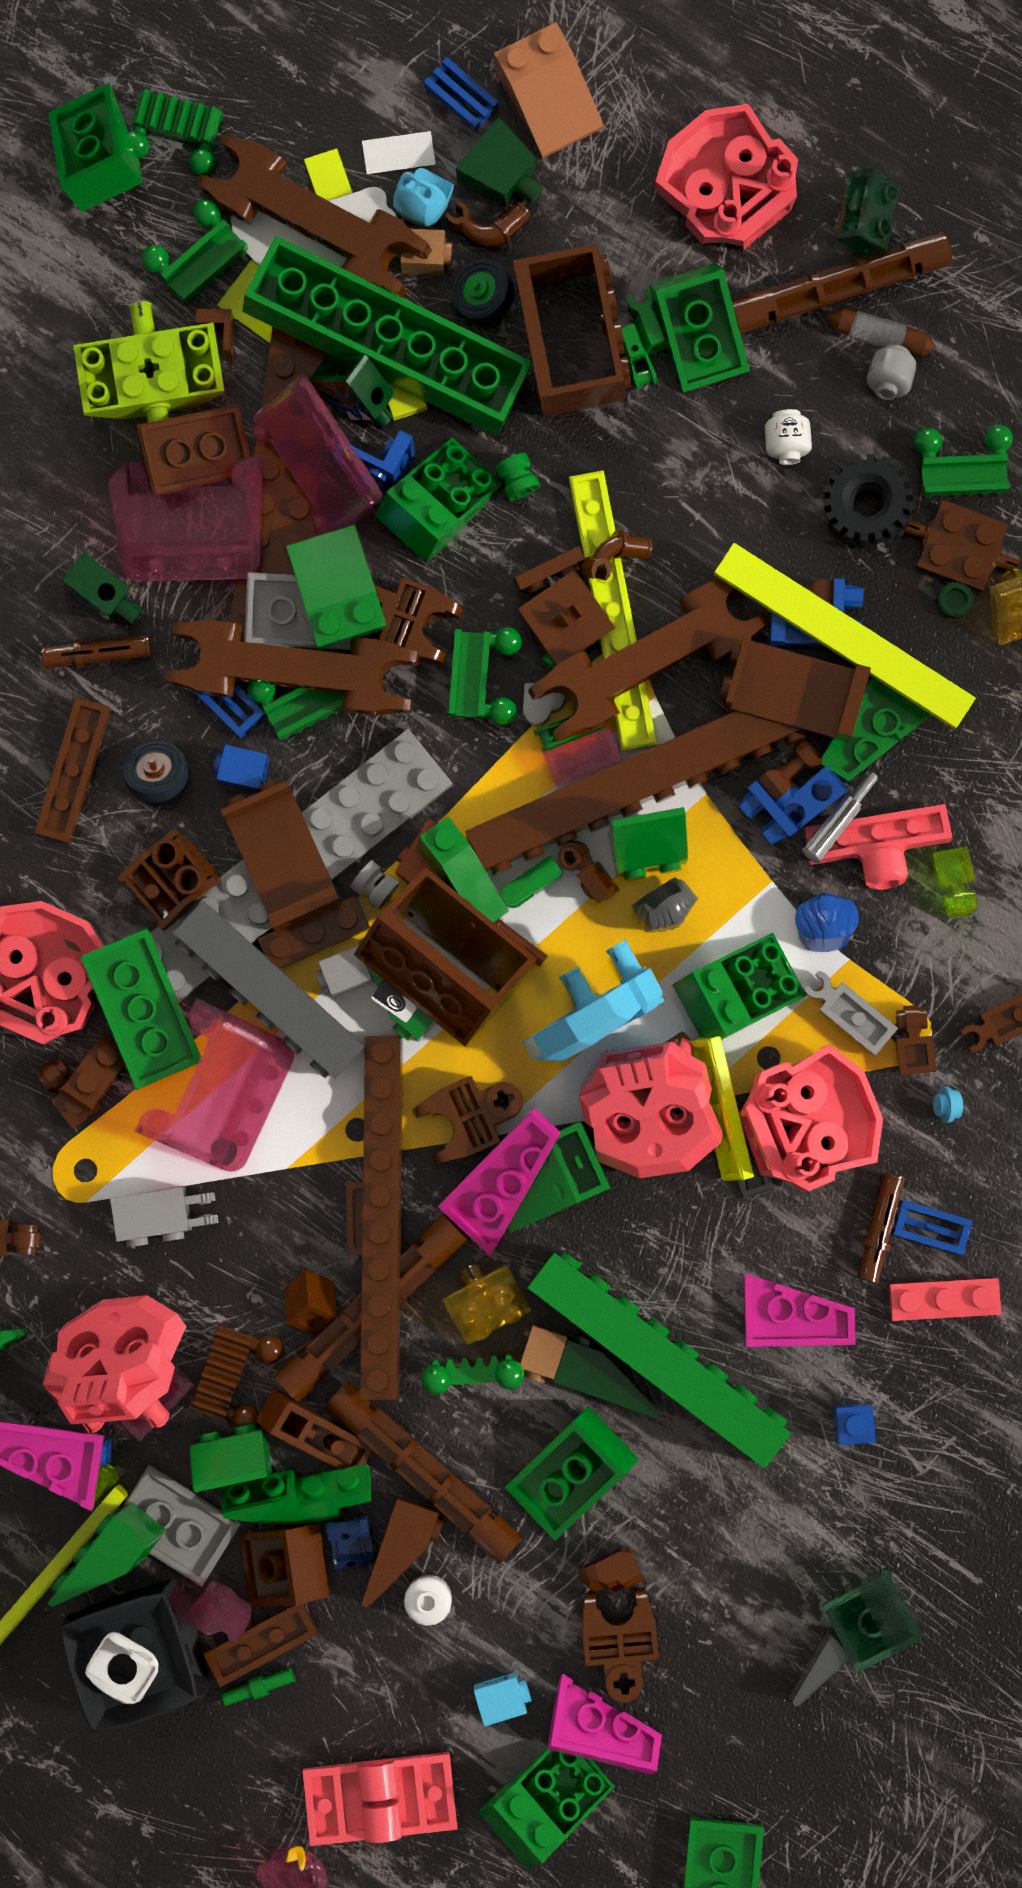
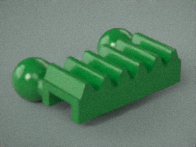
M144 89L139 96L132 122L133 129L128 133L138 159L146 156L149 151L150 144L146 132L200 145L198 149L191 153L189 166L196 175L208 176L214 172L217 165L213 149L216 146L215 139L218 127L224 116L222 111L215 106L208 108L202 103L196 105L187 99L180 101L175 96L169 98L162 93L153 94L149 90Z
M212 199L200 200L193 210L195 221L202 227H211L212 229L171 265L169 264L168 253L160 245H150L141 254L143 267L148 272L159 273L166 284L185 304H191L197 294H202L205 287L212 285L217 276H223L226 268L233 267L239 257L243 258L248 250L243 239L240 240L229 228L228 223L221 218V208Z
M994 425L987 430L984 441L986 447L992 451V455L936 457V453L942 446L941 434L934 428L921 429L915 435L914 446L917 452L922 455L923 496L926 498L933 496L944 498L948 495L959 497L964 494L968 496L976 494L987 496L991 493L996 495L1007 493L1010 489V482L1007 480V450L1013 442V435L1010 429L1004 425Z
M505 627L497 633L484 631V633H472L455 629L449 716L481 719L487 717L500 726L508 725L514 721L517 714L514 702L508 698L500 697L491 703H486L490 647L496 648L500 654L505 656L517 653L521 648L522 638L516 629Z
M313 648V649H312V650H317V651H326V652L338 653V651H337L336 649H325V648L320 649V650H319L318 648ZM252 679L247 685L248 696L252 701L262 705L279 740H286L292 734L299 733L304 728L313 726L317 721L325 720L329 715L338 713L343 706L344 694L296 689L275 700L273 698L275 686Z
M510 1353L506 1354L505 1360L501 1363L496 1354H493L489 1364H485L482 1355L477 1357L475 1365L470 1364L467 1356L463 1357L460 1366H456L453 1357L448 1359L446 1367L441 1365L439 1359H434L432 1366H429L423 1372L421 1382L424 1389L434 1395L444 1393L450 1385L497 1382L505 1389H514L523 1382L524 1369L520 1363L513 1360Z

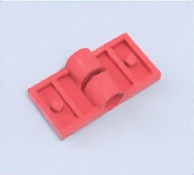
M450 1752L303 1769L310 1846L365 1840L368 1843H383L400 1839L405 1835L457 1830L458 1828Z

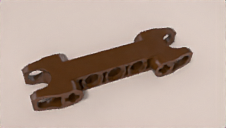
M231 135L224 136L220 144L225 147L226 152L239 161L238 170L231 178L221 181L207 175H201L196 184L204 194L217 202L227 214L246 224L252 223L258 211L347 258L341 268L402 298L405 296L407 290L397 278L388 273V266L395 256L403 253L427 259L432 249L424 239L408 228L402 220L383 210L376 209L369 222L355 216L281 176L287 163L275 152L254 141L243 140Z
M721 579L710 581L679 600L686 615L592 665L585 651L579 652L558 663L551 672L532 685L528 693L532 700L542 698L551 693H560L570 700L573 707L572 717L561 723L552 732L557 742L575 735L589 733L620 714L613 701L614 698L704 649L707 650L714 663L730 656L734 642H742L745 632L752 634V637L757 635L770 624L768 617L764 614L747 621H741L732 617L726 606V598L735 593L737 589Z
M205 619L194 622H175L172 624L171 633L176 637L199 643L201 657L195 667L189 670H166L165 681L168 684L184 687L202 695L231 698L233 697L235 681L249 683L252 679L265 681L273 686L344 694L342 710L374 716L412 713L413 702L405 697L387 694L383 689L382 680L384 674L394 666L418 665L419 654L417 651L398 647L384 640L352 638L350 654L241 642L242 626L231 622Z

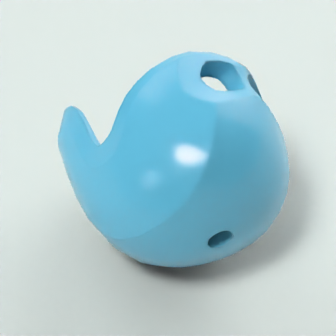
M423 168L417 169L414 174L405 172L397 184L393 197V207L407 221L419 226H431L440 219L446 210L454 184Z

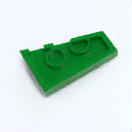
M872 677L865 688L851 739L848 743L833 739L822 756L823 762L819 766L821 768L829 766L842 781L848 784L931 716V714Z

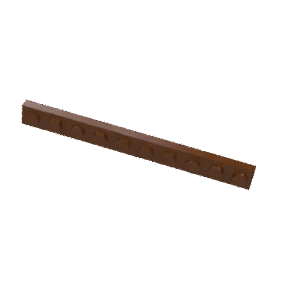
M401 1035L365 1036L360 1400L399 1401L403 1038Z

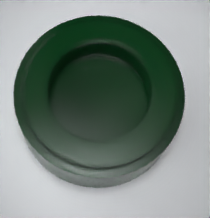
M961 582L946 584L937 596L939 611L950 619L964 617L971 610L974 603L972 590Z

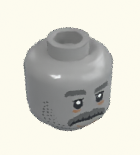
M887 345L877 350L872 356L867 373L868 386L879 398L884 400H893L906 395L912 387L916 372V360L908 349L900 345Z

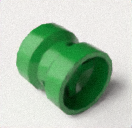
M527 453L510 456L495 466L498 477L506 480L504 491L509 501L524 498L540 488L537 476L529 471L531 462Z

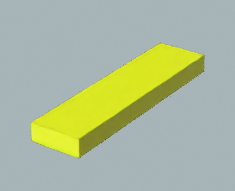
M714 1036L691 1040L690 1042L694 1047L692 1056L706 1064L712 1087L709 1102L723 1131L721 1143L715 1147L722 1180L734 1181L752 1178L754 1174L721 1037Z

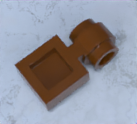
M572 841L561 847L559 851L560 864L569 871L579 870L580 873L577 874V877L581 881V888L590 899L595 900L599 904L620 890L599 861L594 863L586 844L581 841Z
M918 1005L903 1006L902 1010H896V1024L898 1032L905 1031L908 1038L895 1039L899 1075L936 1072L933 1036L920 1037L921 1030L928 1028L926 1008H919Z
M59 1058L56 1061L50 1060L40 1068L42 1072L37 1077L48 1092L54 1089L61 1092V1088L73 1073L65 1062ZM58 1094L51 1100L72 1129L77 1128L103 1108L99 1102L93 1111L89 1113L61 1094Z
M0 1219V1256H9L10 1244L14 1246V1253L36 1255V1247L40 1248L41 1233H37L38 1225L16 1224V1230L10 1233L11 1220Z

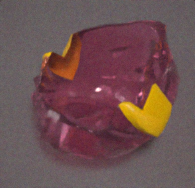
M301 1846L280 1848L272 1852L260 1866L255 1868L256 1877L263 1888H327L328 1877L321 1860Z

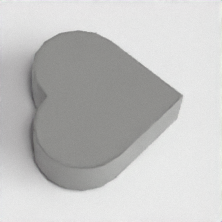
M525 683L524 717L532 726H543L549 721L551 714L563 709L566 702L565 696L560 693H551L542 698L532 700L528 690L535 683Z

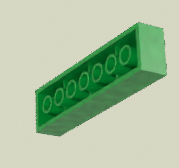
M276 235L244 295L242 312L329 355L366 354L387 383L497 437L532 365V361L368 282Z
M563 1251L558 1256L553 1252L527 1288L766 1469L791 1435V1432L784 1428L788 1421L769 1406L764 1411L755 1406L758 1398L740 1384H737L734 1389L726 1384L725 1381L729 1376L710 1361L705 1367L697 1362L695 1359L699 1353L681 1339H679L676 1345L667 1339L666 1336L670 1331L652 1317H650L647 1323L638 1317L637 1313L640 1311V1308L626 1297L621 1295L616 1300L607 1292L611 1286L597 1275L592 1273L589 1278L578 1271L582 1264L568 1253Z

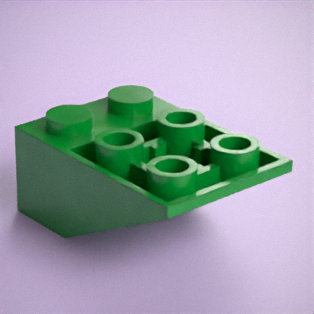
M451 438L385 493L374 516L427 563L449 544L502 488L503 483L455 439Z
M773 933L688 974L672 985L700 1038L720 1036L721 1040L807 996Z
M581 1121L560 1130L559 1138L508 1226L510 1233L610 1189Z
M134 1503L123 1510L118 1507L111 1515L108 1514L94 1531L99 1536H95L89 1544L86 1543L72 1561L76 1564L67 1573L64 1572L51 1587L55 1594L47 1604L50 1607L56 1606L127 1574L148 1556L167 1530Z
M546 1747L508 1781L478 1813L524 1867L528 1869L543 1864L615 1786L593 1760L549 1750Z

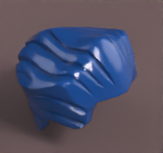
M822 892L798 905L795 923L799 939L808 950L813 952H830L845 947L859 923L858 910L854 902Z

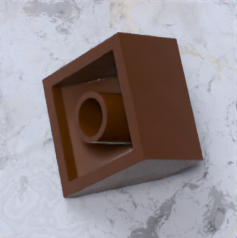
M319 1523L293 1524L239 1533L249 1607L296 1606L329 1597L328 1578L325 1570Z

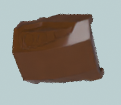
M173 829L150 848L142 852L117 877L154 916L161 930H166L172 926L197 900L213 887L222 883L216 869L196 846L179 831Z

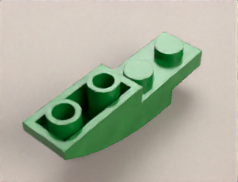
M367 1464L296 1479L293 1471L288 1470L270 1474L268 1477L223 1486L221 1514L226 1519L261 1524H300L340 1518V1508L371 1502V1472Z

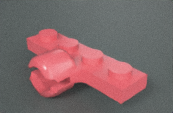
M942 804L853 819L824 855L820 863L851 858L859 859L862 863L866 885L869 888L882 890L899 886L906 881L908 875L904 851L911 848L952 841L953 837L946 805ZM822 824L804 827L806 845ZM809 859L810 865L820 864Z

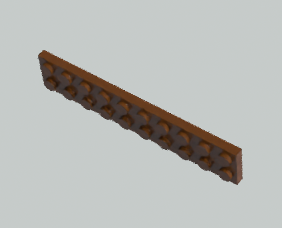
M272 327L252 464L253 473H251L229 621L242 626L241 642H244L247 573L295 575L286 546L315 537L333 413V405L308 382L326 355L329 354Z

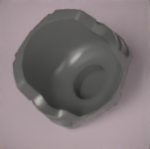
M674 877L635 902L632 907L638 913L639 920H642L641 924L644 926L645 932H664L668 929L674 930L679 928L694 906V903L698 900V897L682 879Z

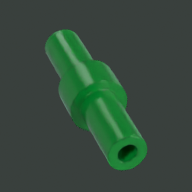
M290 1667L265 1677L263 1674L248 1678V1683L223 1691L221 1695L225 1706L250 1697H253L254 1700L269 1695L270 1690L290 1684L296 1680Z

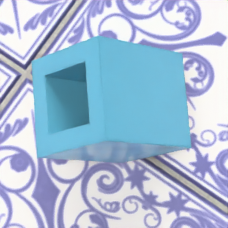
M516 1672L474 1684V1693L484 1727L527 1714L526 1703L532 1701L526 1680L519 1681Z

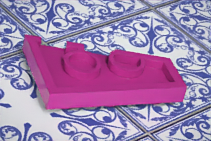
M743 1273L746 1347L856 1345L855 1308Z
M0 1421V1466L93 1511L105 1435Z
M561 1674L558 1679L547 1749L653 1775L657 1771L662 1735L626 1712L621 1713L604 1703L602 1701L603 1698L592 1691L588 1693L573 1683L574 1680Z

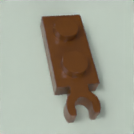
M1022 993L978 1015L983 1025H968L959 1031L960 1036L969 1032L977 1036L978 1041L976 1045L968 1048L969 1053L981 1050L989 1038L994 1047H997L1022 1034Z

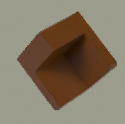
M196 309V325L214 323L220 361H234L235 319L232 310Z
M305 1270L285 1287L286 1324L315 1335L337 1318L335 1283L332 1280Z

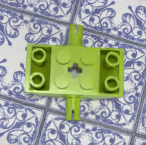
M140 301L142 316L137 302L129 305L134 335L73 345L84 415L123 420L147 416L148 423L169 419V412L193 409L224 394L225 389L214 323L155 332L152 304L147 301ZM155 370L153 373L154 377L147 378L146 373Z

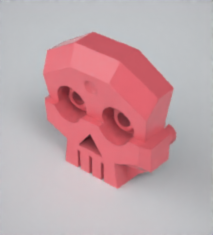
M749 104L705 110L668 141L655 181V190L668 204L686 217V228L702 245L705 243H728L741 246L744 251L757 238L774 226L778 220L780 221L791 211L797 197L796 171L798 158L781 139L771 140ZM741 154H748L751 160L749 162H742L739 156ZM702 187H708L712 193L705 196L699 190ZM740 197L750 199L741 207Z
M43 901L0 907L1 1026L43 1045L63 1034L85 1029L96 1004L91 998L94 991L79 956L105 945L91 923ZM20 951L23 956L21 962L17 964L12 963V953ZM63 973H70L72 977L70 984L66 986L61 985L60 976ZM32 991L35 1009L16 1001V999Z
M681 1038L679 1046L678 1039L673 1042L601 1053L593 1071L582 1083L579 1094L584 1120L594 1130L595 1150L600 1163L637 1178L685 1172L693 1168L721 1143L723 1131L709 1102L712 1087L706 1064L692 1056L694 1047L689 1040ZM679 1108L683 1113L675 1114L672 1109ZM619 1117H628L630 1122H622Z
M830 1044L820 1047L792 1065L784 1062L754 1074L755 1078L750 1095L739 1112L745 1139L750 1145L749 1149L755 1158L754 1161L761 1176L783 1180L801 1190V1192H807L835 1181V1172L877 1163L883 1124L882 1114L865 1072ZM802 1087H806L809 1090L808 1099L802 1097ZM783 1125L791 1127L787 1134ZM823 1137L827 1138L830 1142L828 1150H825L821 1145Z
M148 1295L101 1300L66 1323L58 1332L57 1352H53L49 1359L42 1385L54 1402L61 1408L70 1424H80L86 1433H90V1429L92 1433L97 1432L102 1428L104 1422L137 1419L140 1415L144 1417L151 1428H154L155 1424L159 1428L168 1421L169 1412L158 1399L169 1390L175 1369L171 1360L186 1329V1325L176 1312Z

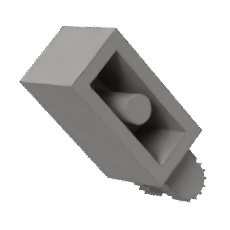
M178 1187L110 1198L116 1242L126 1241L128 1248L149 1244L148 1237L162 1235L163 1242L184 1239V1231H190L192 1227L219 1223L218 1215L213 1214L201 1215L199 1218L191 1219L189 1209L191 1204L202 1205L215 1201V1194L212 1192L187 1196L186 1187Z

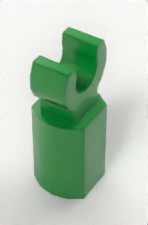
M646 289V303L642 305L636 304L632 295H628L627 307L632 315L637 316L635 322L645 348L649 354L665 350L668 347V340L657 310H653L654 300L651 291Z

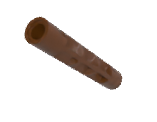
M943 231L864 258L855 259L849 263L733 299L732 304L740 334L817 308L820 309L826 307V305L862 293H868L908 278H914L917 275H923L952 265V252L946 235Z
M443 1214L420 1236L421 1240L417 1244L413 1242L401 1254L400 1304L467 1241L464 1235ZM362 1292L337 1315V1318L330 1322L303 1348L305 1351L301 1355L298 1353L274 1376L278 1383L297 1402H300L361 1343Z
M348 1379L324 1407L497 1564H500L519 1543L522 1536L499 1515L494 1517L491 1514L492 1509L379 1406L375 1409L370 1405L373 1401L360 1400V1389Z

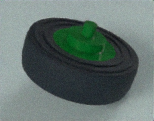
M487 259L476 260L466 265L456 276L451 291L452 302L457 312L469 322L480 325L489 324L500 319L510 308L515 293L514 282L509 272L499 263Z

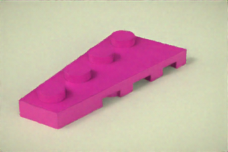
M534 1108L465 1177L438 1207L483 1251L491 1256L561 1132Z

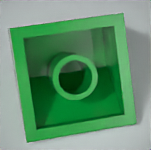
M255 1423L234 1427L233 1435L220 1437L219 1431L197 1435L199 1442L190 1445L194 1493L268 1477L273 1472V1466L265 1428L256 1429Z

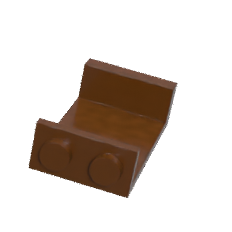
M746 632L742 642H734L729 662L736 663L732 677L725 675L719 695L726 697L723 708L849 742L853 735L871 667L857 664L854 669L751 641L752 634Z
M278 779L261 785L259 787L260 792L248 798L246 794H241L226 801L227 807L221 809V813L227 821L266 909L272 928L278 931L341 903V900L287 780L280 783Z

